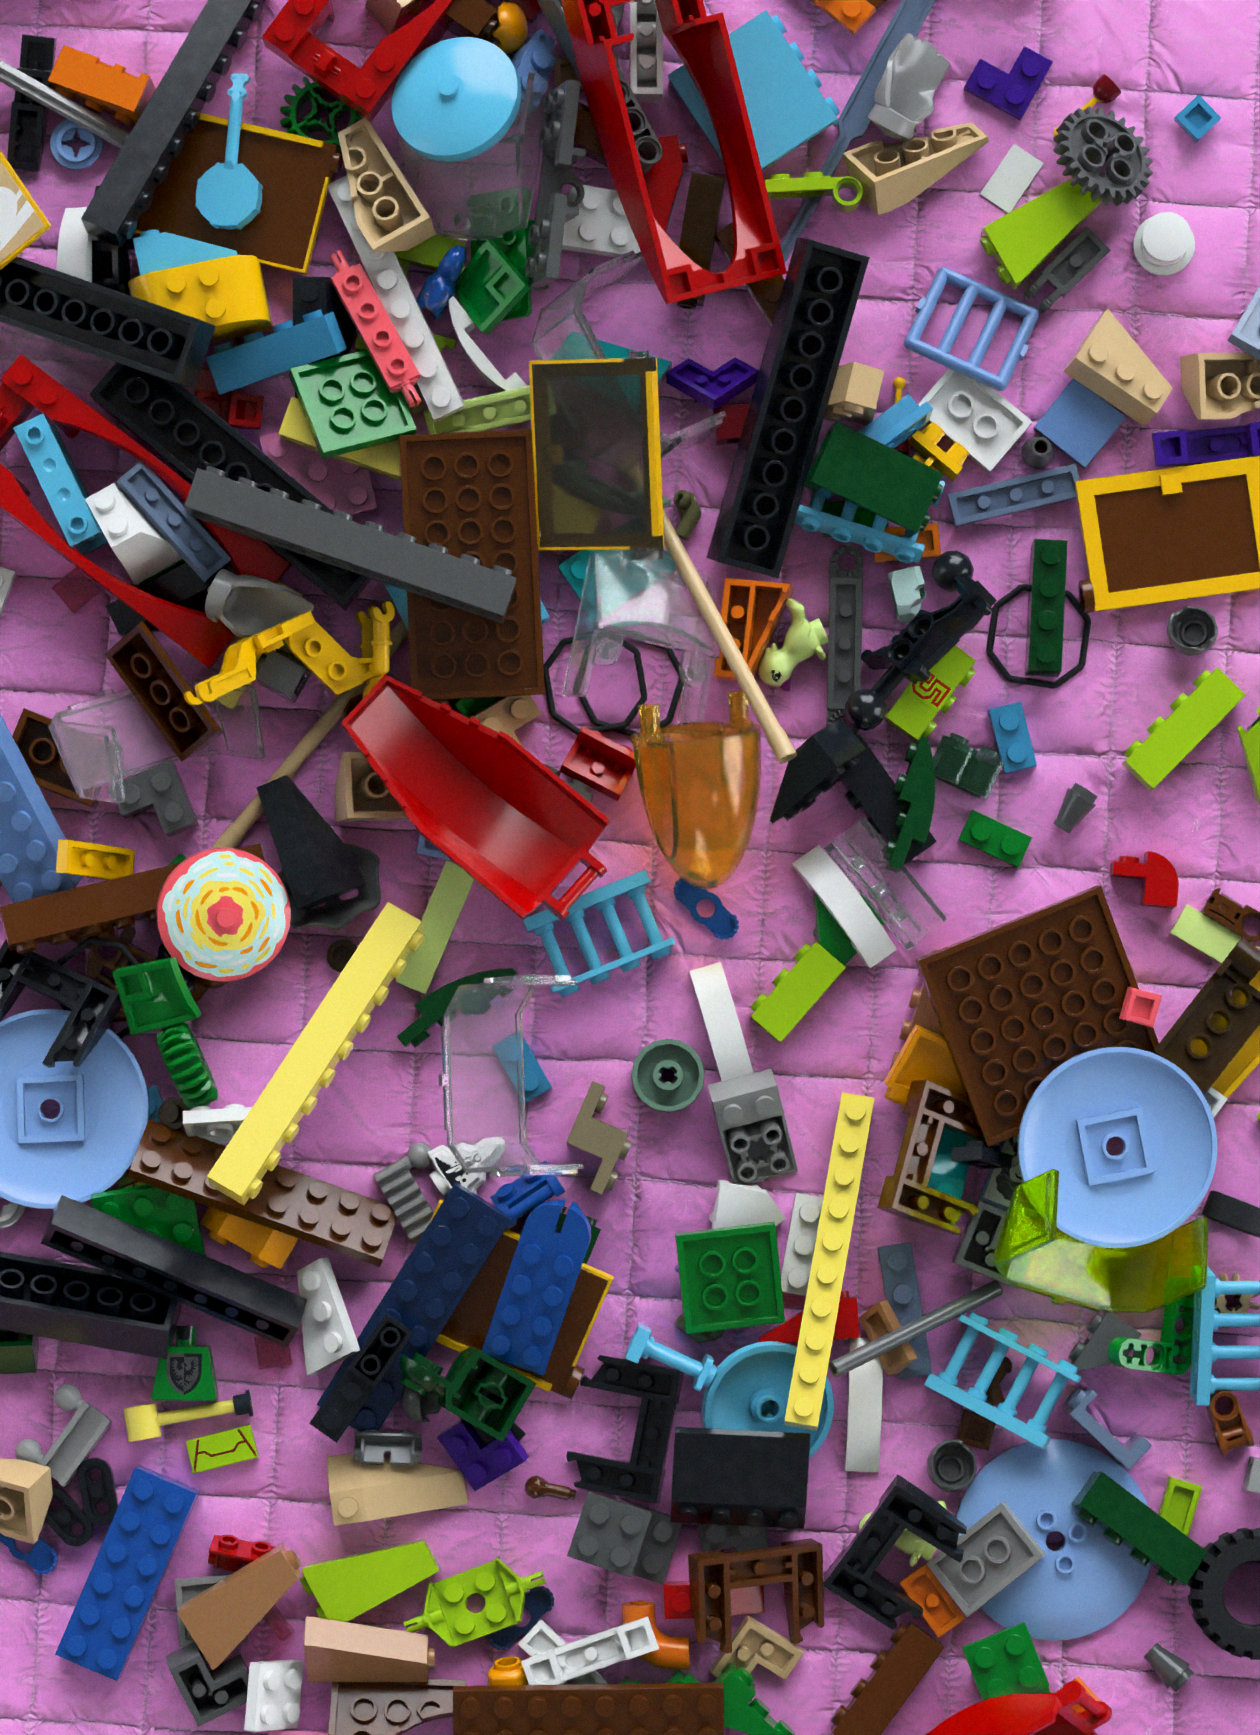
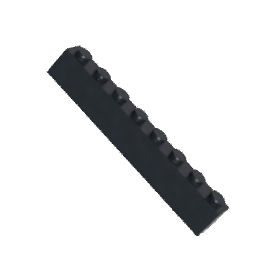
M61 1195L50 1215L41 1244L284 1347H288L299 1329L307 1302L306 1298L298 1296L293 1292L284 1290L260 1278L251 1276Z

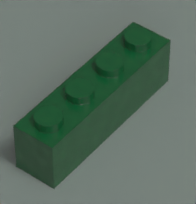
M1034 539L1031 545L1025 676L1058 677L1062 670L1068 542L1065 540Z
M1093 1472L1071 1503L1072 1506L1079 1510L1076 1515L1091 1526L1095 1523L1105 1530L1103 1533L1105 1538L1117 1546H1120L1121 1543L1132 1550L1129 1555L1143 1566L1149 1563L1158 1570L1156 1576L1170 1586H1173L1174 1583L1176 1585H1186L1208 1553L1103 1472Z

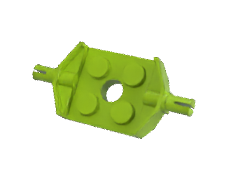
M497 1557L494 1558V1561L435 1583L430 1582L428 1583L424 1613L421 1616L403 1621L404 1627H406V1632L412 1633L425 1628L428 1630L432 1629L453 1648L521 1623L525 1595L529 1593L528 1590L547 1584L544 1574L540 1570L526 1577H519ZM477 1594L483 1596L485 1599L484 1609L479 1613L470 1612L467 1608L468 1599Z

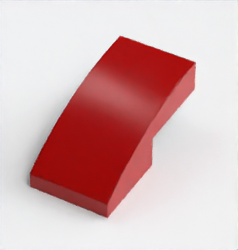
M199 389L195 391V397L232 428L261 429L264 396L236 392L219 395L218 392Z

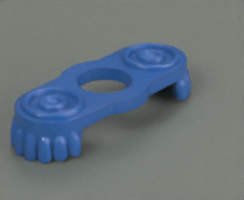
M691 875L679 878V881H676L674 886L675 898L690 911L695 921L704 924L716 938L721 940H727L729 937L732 938L737 933V929H739V921L736 920L737 916L732 915L722 905L719 897L708 892L698 882L696 877L693 878ZM705 898L712 900L716 906L715 913L708 918L701 917L696 909L698 902Z
M0 1533V1541L9 1548L11 1554L20 1560L26 1561L34 1568L35 1573L40 1575L48 1574L57 1566L58 1554L54 1548L41 1539L40 1535L33 1549L30 1552L22 1553L16 1548V1539L6 1537Z

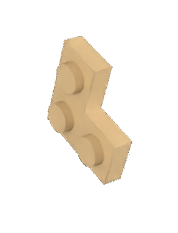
M511 696L500 698L471 717L481 721L480 724L498 733L502 731L508 734L521 745L514 731L541 715V712L531 696Z
M747 1615L732 1636V1653L721 1652L710 1670L713 1675L718 1677L722 1670L731 1662L737 1669L742 1666L751 1674L758 1663L786 1680L804 1654V1651L797 1644L791 1643L787 1638Z

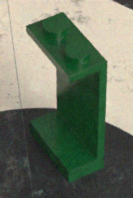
M836 422L829 427L803 487L813 492L823 488L905 528L904 536L910 538L917 534L918 531L922 533L930 519V514L927 513L931 502L935 503L938 500L943 489V485L940 484L943 473Z

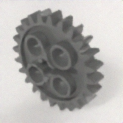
M1088 106L1084 111L1078 108L1073 114L1070 113L1056 129L1058 134L1053 138V141L1058 145L1053 149V152L1062 155L1056 163L1065 165L1066 169L1062 175H1071L1073 180L1070 185L1076 186L1079 184L1081 186V195H1084L1087 191L1090 192L1093 202L1101 197L1103 204L1106 206L1111 201H1113L1115 206H1119L1122 202L1128 204L1133 198L1136 199L1150 183L1148 178L1153 174V171L1148 167L1153 161L1144 157L1150 150L1140 146L1144 138L1133 135L1135 131L1134 126L1129 128L1124 126V117L1117 121L1115 120L1114 111H1111L1106 116L1102 107H1099L1094 112L1091 106Z

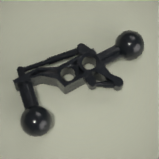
M957 550L947 551L939 555L933 564L932 575L937 586L948 592L957 591L960 594L951 605L933 612L920 609L904 630L892 638V644L883 646L873 652L865 650L861 654V660L870 669L887 670L870 690H857L848 697L844 714L850 725L854 728L867 731L880 725L886 714V704L884 701L905 677L915 685L918 681H927L931 675L929 670L960 641L959 639L965 633L973 629L984 615L988 616L992 613L991 607L997 600L978 580L975 582L972 579L974 568L967 555Z

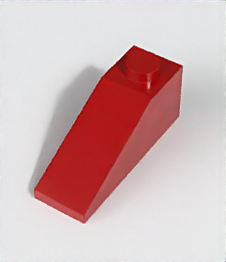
M677 134L658 138L662 147V156L652 169L643 175L653 216L665 232L668 228L683 175V163H688L685 143L679 144ZM639 151V155L643 159L648 160L646 154Z
M841 1291L833 1339L859 1338L857 1297H849V1291ZM804 1310L759 1336V1342H798Z
M663 1582L665 1619L694 1618L690 1582ZM764 1585L730 1590L731 1616L765 1613Z

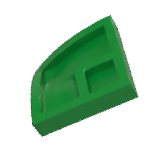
M486 240L462 272L455 286V294L482 333L489 334L532 287L493 241Z
M176 957L121 967L112 972L131 1035L172 1026L202 1015L201 1010L187 988Z

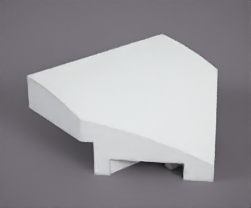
M718 1180L716 1187L718 1193L714 1209L709 1215L712 1229L774 1222L775 1226L786 1220L766 1190H762L758 1184L748 1186Z

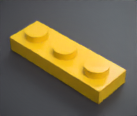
M58 839L56 873L103 880L131 875L134 869L135 850Z

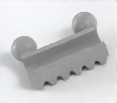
M423 1142L413 1144L409 1148L407 1156L373 1174L412 1244L420 1240L434 1214L409 1170L413 1167L423 1169L432 1163L427 1153L432 1148Z
M72 1384L60 1386L55 1392L54 1399L60 1409L65 1411L74 1410L76 1413L47 1454H42L40 1444L34 1439L20 1441L15 1449L17 1459L50 1467L51 1477L57 1480L58 1484L63 1487L71 1483L73 1476L88 1459L89 1454L96 1448V1444L104 1437V1433L111 1427L113 1422L88 1402L83 1401L79 1389Z

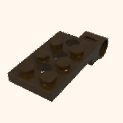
M1245 937L1240 939L1152 1051V1053L1167 1059L1183 1070L1198 1086L1202 1094H1205L1260 1024V992L1249 984L1260 971V949ZM1238 989L1245 994L1246 1002L1244 1005L1240 1006L1232 1003L1229 997L1231 990ZM1219 1014L1223 1016L1226 1020V1029L1222 1031L1215 1030L1210 1024L1211 1015ZM1199 1039L1206 1044L1207 1052L1205 1055L1198 1056L1192 1052L1190 1048L1192 1040Z

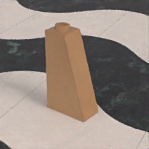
M282 1543L180 1605L177 1614L212 1670L217 1668L298 1580L300 1574L299 1567L302 1565L293 1549L287 1550Z
M305 1617L304 1652L307 1682H428L429 1669H435V1648H429L428 1635L317 1617Z

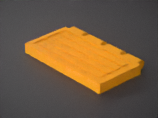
M915 1024L884 1081L886 1086H889L886 1090L885 1098L905 1107L911 1082L917 1080H928L966 1096L945 1038ZM969 1137V1138H971V1139H973V1140H975V1141H981V1140H978V1139Z

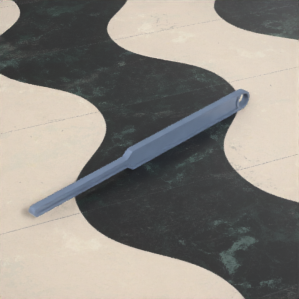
M936 0L901 1L838 119L840 135L820 171L823 173V176L832 177L843 157L842 153H845L850 142L864 136L871 122L867 116L875 105V90L882 79L890 55L906 33H911L914 37L918 35ZM821 196L806 197L780 245L784 263L787 262L795 246L796 239L803 232Z

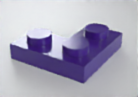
M1025 46L1009 74L979 59L963 90L1021 121L1053 61Z
M735 357L712 372L688 358L666 372V383L715 410L756 384L759 370Z
M464 1419L442 1431L437 1436V1439L474 1491L522 1464L529 1457L511 1430H509L503 1442L495 1438L485 1444L473 1426Z

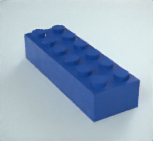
M141 1465L134 1468L55 1655L116 1681L122 1676L200 1490Z

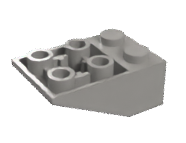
M771 1068L707 1085L733 1184L749 1185L798 1172L778 1086Z

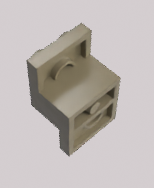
M592 1081L566 1143L603 1159L590 1190L603 1195L605 1189L612 1190L619 1174L613 1171L618 1158L625 1160L632 1142L626 1140L629 1133L592 1118L595 1112L602 1113L608 1099V1095L603 1093L605 1086Z

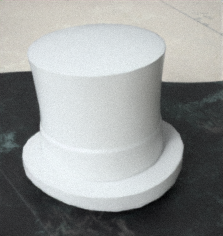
M1172 212L1158 213L1145 220L1138 227L1133 241L1134 255L1138 263L1149 273L1157 276L1175 275L1182 271L1193 257L1195 251L1193 232L1187 221L1180 215Z

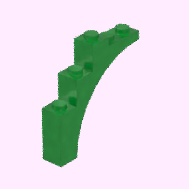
M730 1662L722 1670V1673L711 1682L723 1683L724 1727L743 1731L749 1735H795L794 1731L784 1721L780 1720L777 1723L768 1715L770 1710L758 1698L752 1700L756 1695L755 1684L753 1683L755 1679L744 1667L740 1666L737 1669ZM677 1670L665 1683H700V1681L691 1673L685 1675L680 1670ZM626 1675L625 1678L619 1684L643 1683L637 1679L633 1682Z

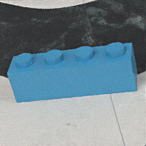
M320 309L303 315L304 322L293 326L292 320L273 326L274 333L264 336L262 330L244 336L245 343L234 347L233 342L229 341L214 347L216 353L206 357L219 395L289 371L290 368L306 365L346 350L347 348L334 312L323 315Z

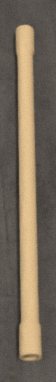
M627 451L620 455L617 461L629 484L633 486L634 490L645 487V470L635 451ZM663 509L664 546L764 730L766 740L780 764L786 763L795 758L797 753L785 730L779 725Z
M402 618L390 632V641H392L390 658L409 636ZM366 682L339 694L266 783L288 775L290 778L293 777L344 715V709L349 700L363 692ZM258 793L237 819L225 829L211 846L212 848H236L245 838L247 831L264 812Z

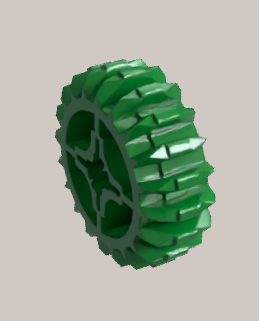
M304 76L302 80L305 87L301 89L297 84H293L292 90L296 96L290 94L284 96V100L291 106H282L280 108L281 114L288 116L280 120L281 127L289 128L285 131L286 133L310 138L304 134L307 131L310 133L322 131L329 138V140L323 142L339 146L338 152L342 153L336 123L349 110H351V118L347 127L363 119L361 118L363 115L344 102L340 103L337 100L327 103L323 101L319 94L331 93L316 82L310 83L309 78ZM310 99L313 106L312 111L304 117L305 121L298 124L299 111L302 105ZM317 105L320 106L322 112L326 111L327 115L330 112L329 123L331 129H329L326 122L322 123V119L318 121L320 117Z
M182 1022L164 1027V1029L158 1031L156 1039L171 1079L186 1107L191 1110L196 1106H208L211 1102L217 1100L218 1092L212 1073L188 1024Z

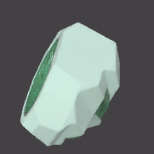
M920 566L896 570L887 575L898 621L903 624L910 623L920 611L921 602L926 597L925 583Z

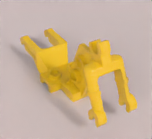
M390 601L383 602V614L375 605L368 606L369 618H367L363 611L355 613V619L361 626V644L359 649H361L362 658L351 657L314 620L311 611H308L230 645L226 649L219 674L196 684V697L193 696L191 691H187L184 693V699L189 705L212 702L219 696L256 680V656L284 646L283 641L288 645L290 651L335 695H339L366 682L363 688L364 698L390 670V646L392 645V641H390V621L395 616L394 605Z

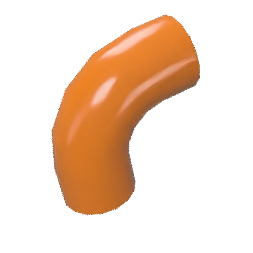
M638 1600L622 1603V1623L625 1624L648 1616L659 1646L658 1650L639 1656L640 1658L655 1667L671 1670H690L689 1636H667L660 1632L655 1620V1603L652 1601Z

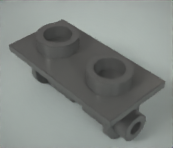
M367 1429L363 1432H355L354 1461H360L362 1465H384V1454H391L390 1465L414 1466V1463H421L422 1434H415L408 1430L398 1431L397 1433H382L375 1429Z

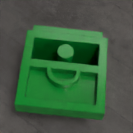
M1025 1622L961 1646L981 1701L1010 1694L1051 1693L1049 1682Z

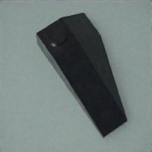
M293 277V326L304 322L302 316L320 309L323 315L334 312L347 348L342 352L314 362L349 354L356 328L333 287L331 278Z
M185 562L138 589L171 603L205 612L207 589L216 574L204 583ZM230 562L222 568L235 574ZM118 599L106 605L120 636H125L142 621L147 624L152 632L159 631Z

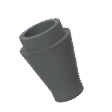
M1032 437L1024 443L1021 455L1026 465L1034 469H1042L1052 462L1054 449L1047 438ZM1035 445L1039 447L1043 446L1045 448V452L1038 453L1035 450Z
M1075 782L1071 789H1067L1054 824L1070 834L1073 828L1096 806L1094 802L1098 796Z
M1158 1643L1144 1656L1167 1689L1171 1687L1175 1692L1194 1673L1188 1667L1189 1663L1164 1649Z

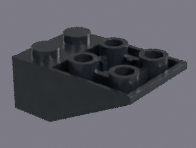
M842 718L813 734L795 750L797 755L788 761L770 817L772 824L783 817L786 821H789L800 811L803 812L817 801L816 797L822 792H827L838 783L837 778L843 773L847 774L860 763L857 757L866 748Z

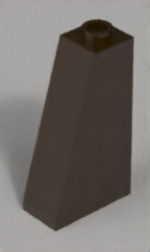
M692 172L679 248L694 263L710 272L715 233L717 232L724 193V178ZM705 295L678 301L677 306L694 310L696 305L704 306Z

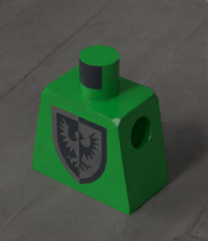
M196 1326L176 1327V1345H171L167 1359L159 1358L152 1400H218V1388L211 1346H196Z

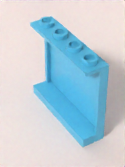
M767 10L729 34L762 171L831 125L834 127L838 126L839 123L836 115L840 113L830 96L826 99L822 96L818 89L822 84L812 69L807 72L800 61L805 58L795 42L789 45L782 35L787 31L779 17L775 15L771 18ZM683 64L667 75L669 82L724 164L709 112Z

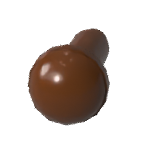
M537 1475L530 1477L525 1484L526 1494L533 1499L545 1496L564 1500L575 1499L576 1490L567 1486L548 1483V1481Z

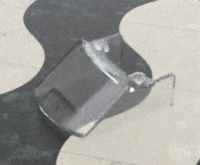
M529 72L524 102L520 103L516 119L508 132L494 146L477 156L454 162L431 160L412 150L398 132L400 171L430 216L435 233L461 240H489L503 237V234L516 229L522 230L528 227L542 150L539 144L542 128L546 127L547 115L543 113L544 100L546 95H549L553 89L552 85L537 72Z
M647 548L600 550L591 553L562 695L568 698L587 696L593 664L598 666L614 664L620 657L624 638L682 651L679 675L684 683L677 723L683 725L701 724L704 718L715 659L720 658V648L668 551ZM694 565L717 607L714 581Z

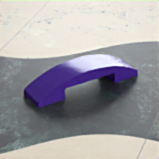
M1260 422L1236 427L1152 433L1155 465L1188 466L1260 456Z

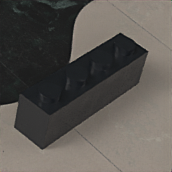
M859 734L856 737L866 748L857 757L860 763L847 774L843 773L837 779L847 789L848 792L844 796L855 811L860 808L867 817L863 822L874 837L880 835L886 843V846L883 848L885 852L889 840H896L899 829L894 828L899 811L900 809L906 810L907 807L895 803L898 794L893 792L894 781ZM930 831L922 847L911 843L903 866L937 842Z

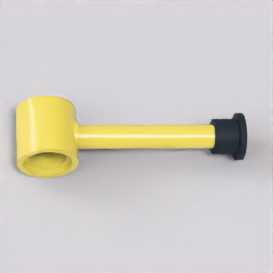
M245 1390L246 1394L235 1395L231 1400L159 1413L156 1403L124 1408L128 1442L162 1436L161 1426L229 1413H235L236 1416L249 1413V1416H253L250 1391Z

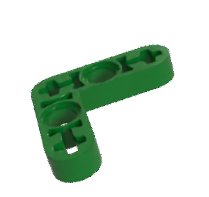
M1177 1277L1170 1282L1167 1289L1160 1342L1116 1337L1109 1344L1108 1348L1110 1362L1117 1367L1175 1375L1187 1372L1191 1364L1195 1280ZM1183 1290H1186L1185 1296H1182ZM1179 1307H1184V1311H1179ZM1181 1317L1183 1320V1329L1179 1334H1177L1175 1330L1176 1321ZM1175 1341H1179V1345H1175ZM1152 1347L1154 1357L1152 1362L1147 1364L1146 1352ZM1123 1350H1134L1133 1357L1123 1356ZM1173 1356H1176V1362H1173Z

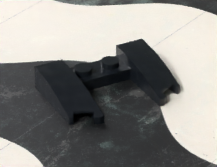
M7 939L0 948V1022L25 987L71 1008L72 1011L42 1064L51 1068L55 1067V1062L73 1061L75 1067H80L121 1008L122 1003L119 993L33 951L21 954L17 950L10 951Z
M599 1355L597 1359L604 1364L592 1379L584 1375L580 1385L642 1398L630 1462L567 1451L566 1457L568 1462L577 1461L581 1481L575 1482L574 1486L641 1501L659 1503L666 1472L664 1467L676 1404L679 1403L684 1373L673 1368L642 1362L637 1364L630 1360Z
M898 1474L880 1497L878 1506L846 1550L843 1549L829 1567L823 1581L824 1587L892 1630L897 1628L894 1618L910 1611L914 1619H916L923 1613V1608L875 1571L897 1539L907 1529L960 1563L963 1559L964 1550L957 1548L959 1533L966 1534L967 1526L941 1504Z

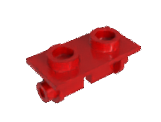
M214 1534L209 1548L208 1563L213 1564L216 1569L236 1572L239 1562H244L246 1566L275 1547L263 1541L250 1542L240 1540L233 1535L220 1536Z

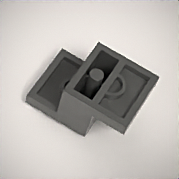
M588 1491L567 1556L628 1577L635 1575L663 1585L683 1523L670 1522V1515L623 1499L617 1501Z

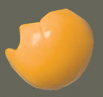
M503 2L498 7L499 27L493 31V36L498 38L497 47L504 53H513L524 45L528 36V24L523 10L518 5L511 2Z

